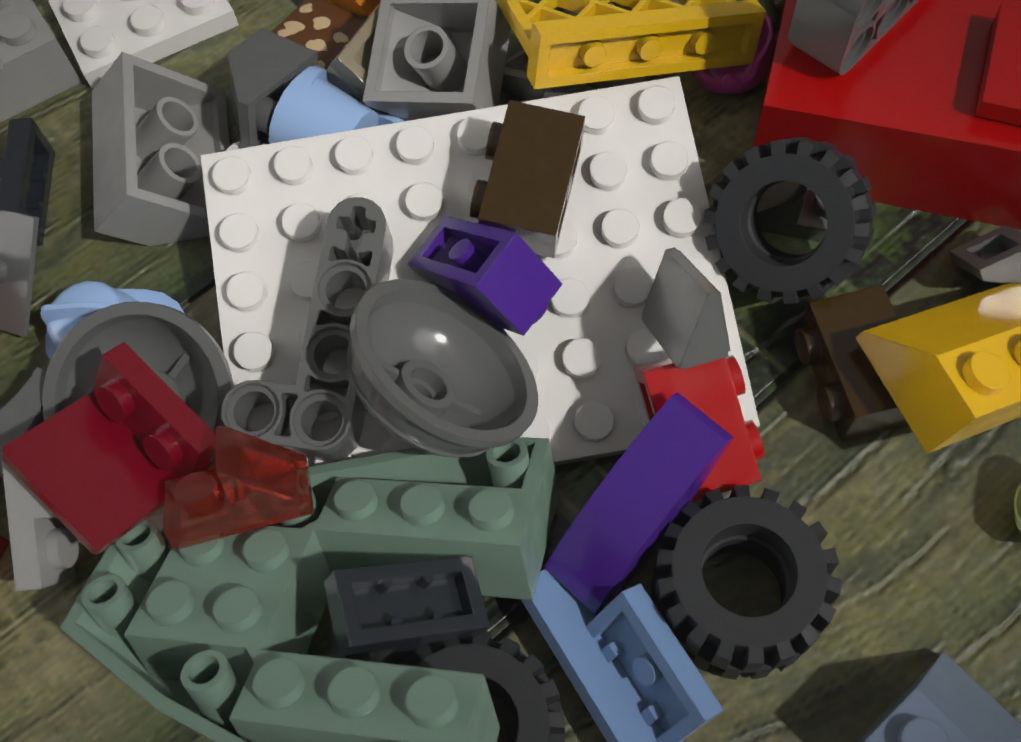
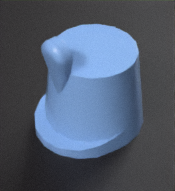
M315 65L307 67L296 76L282 93L271 119L268 141L271 144L404 122V120L392 114L375 112L332 85L329 80V73L324 68Z

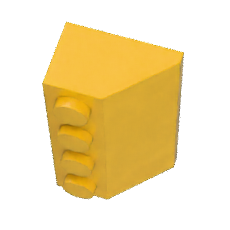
M1007 283L862 331L856 337V340L926 454L1021 417V283Z

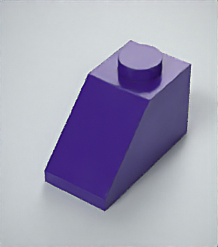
M446 215L407 263L415 273L431 284L460 295L501 328L522 336L544 315L548 303L563 285L516 232Z

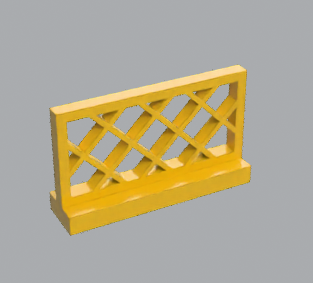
M496 0L529 57L527 77L534 89L752 64L766 15V10L757 0H675L684 3L685 6L669 0H539L538 4L528 0ZM611 1L632 8V10L629 11L608 3ZM560 7L578 13V15L575 17L557 11L555 8Z

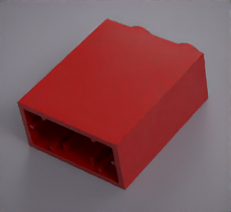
M784 0L775 41V53L771 69L768 73L753 147L775 140L795 137H807L816 142L826 141L837 146L835 150L844 156L849 154L858 163L855 167L862 177L867 175L872 186L869 190L871 200L876 201V203L991 225H1007L1012 229L1021 230V126L975 116L994 17L1001 4L1021 8V0H919L843 75L837 74L787 41L796 0Z

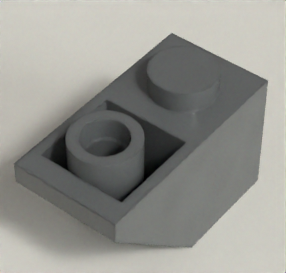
M264 28L227 53L231 102L241 148L259 146L268 140L271 119L282 93L291 81L307 67L318 66V52Z

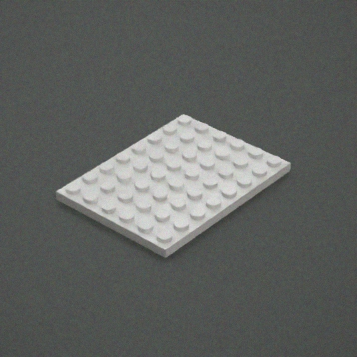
M676 76L522 102L585 116L583 144L555 258L537 255L563 285L548 303L544 315L529 328L524 336L504 329L526 358L533 372L538 390V409L535 419L520 437L549 438L554 465L557 466L624 454L649 423L633 368L669 357L643 323L642 313L666 249L673 247L680 250L721 292L730 345L728 354L736 358L741 368L746 388L745 394L738 396L744 420H752L758 429L760 423L725 273L722 275L714 264L721 260L720 250L716 248L708 251L705 237L716 233L714 224H703L704 210L710 207L680 77ZM508 104L200 155L223 353L228 362L234 386L248 380L296 384L326 222L331 210L339 202L352 197H363L372 200L382 209L393 239L394 249L389 280L411 279L430 283L415 273L407 263L445 215L478 223V219L470 217V205L474 187L478 179L488 181L493 161L485 159L489 131L493 121L504 122ZM363 230V231H362V235H363L364 233H371V231H370V230ZM360 239L350 240L357 255V262L362 263L358 254ZM349 288L342 291L335 301V307L340 309L355 307L364 293H366L365 290ZM338 349L330 353L323 364V372L338 374L348 368V350ZM260 404L249 413L247 418V429L249 432L259 431L271 422L274 415L273 404ZM366 408L362 434L357 448L348 457L339 461L415 447L410 446L390 433ZM327 412L320 415L314 421L311 428L313 440L326 441L334 437L342 425V415L336 412ZM233 435L239 483L273 473L338 462L262 453L249 448Z

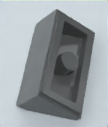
M675 247L666 249L643 309V323L678 369H687L729 357L730 345L721 292L680 250H677Z

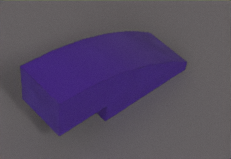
M677 392L672 395L644 427L592 494L559 542L544 568L594 614L626 589L652 548L662 541L670 522L677 523L680 510L693 499L734 437L680 393Z

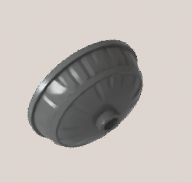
M393 279L376 284L361 297L351 316V339L347 351L349 372L353 386L364 406L390 433L410 446L429 454L463 458L480 455L487 452L490 448L510 444L517 440L531 426L538 409V390L533 372L526 358L503 328L460 295L423 281Z
M138 301L107 306L88 315L76 324L58 345L45 375L42 396L44 421L93 390L102 355L125 341L220 438L205 470L206 472L222 451L229 435V431L226 429L221 418L222 404L226 394L234 387L228 362L211 334L196 320L177 309L166 305Z

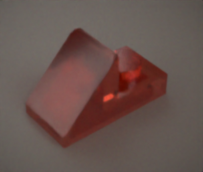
M226 426L216 427V468L194 472L165 481L164 534L173 550L314 514L310 469L306 456Z

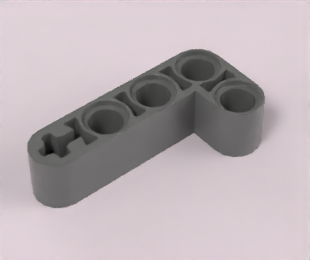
M796 0L787 41L837 74L843 75L919 0Z
M363 197L348 198L339 202L329 214L296 384L248 380L235 385L225 396L222 404L221 418L226 429L253 450L319 461H339L348 457L358 446L362 434L366 407L353 386L349 367L341 373L328 374L323 372V364L330 353L338 349L348 350L351 339L350 323L355 307L350 309L335 307V301L339 294L349 288H360L367 292L376 284L389 280L394 252L393 239L382 209L372 200ZM363 230H370V231H371V233H364V234L362 235V231H363ZM360 239L358 254L362 263L357 262V255L350 240ZM260 404H273L274 415L271 422L259 431L249 432L247 429L249 413ZM327 412H336L342 415V425L334 437L326 441L313 440L311 428L314 421L320 415Z

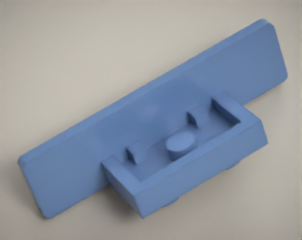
M544 569L540 571L533 600L521 599L607 742H683L724 711L641 584L622 591L601 612L599 610L594 614L551 573Z

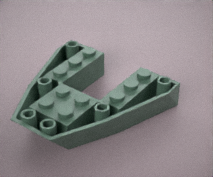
M519 437L514 442L505 446L490 448L487 452L480 455L463 458L442 457L429 454L417 448H410L273 473L167 503L106 549L59 628L153 707L211 742H497L500 725L484 674L306 655L328 602L324 581L334 570L472 556L482 596L533 600L560 496L550 439Z

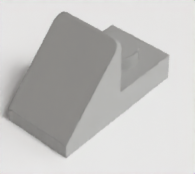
M2 461L15 591L43 589L76 577L75 563L79 554L78 539Z

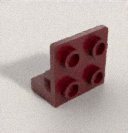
M124 341L102 355L93 390L5 445L2 449L1 459L92 554H100L201 479L220 438Z

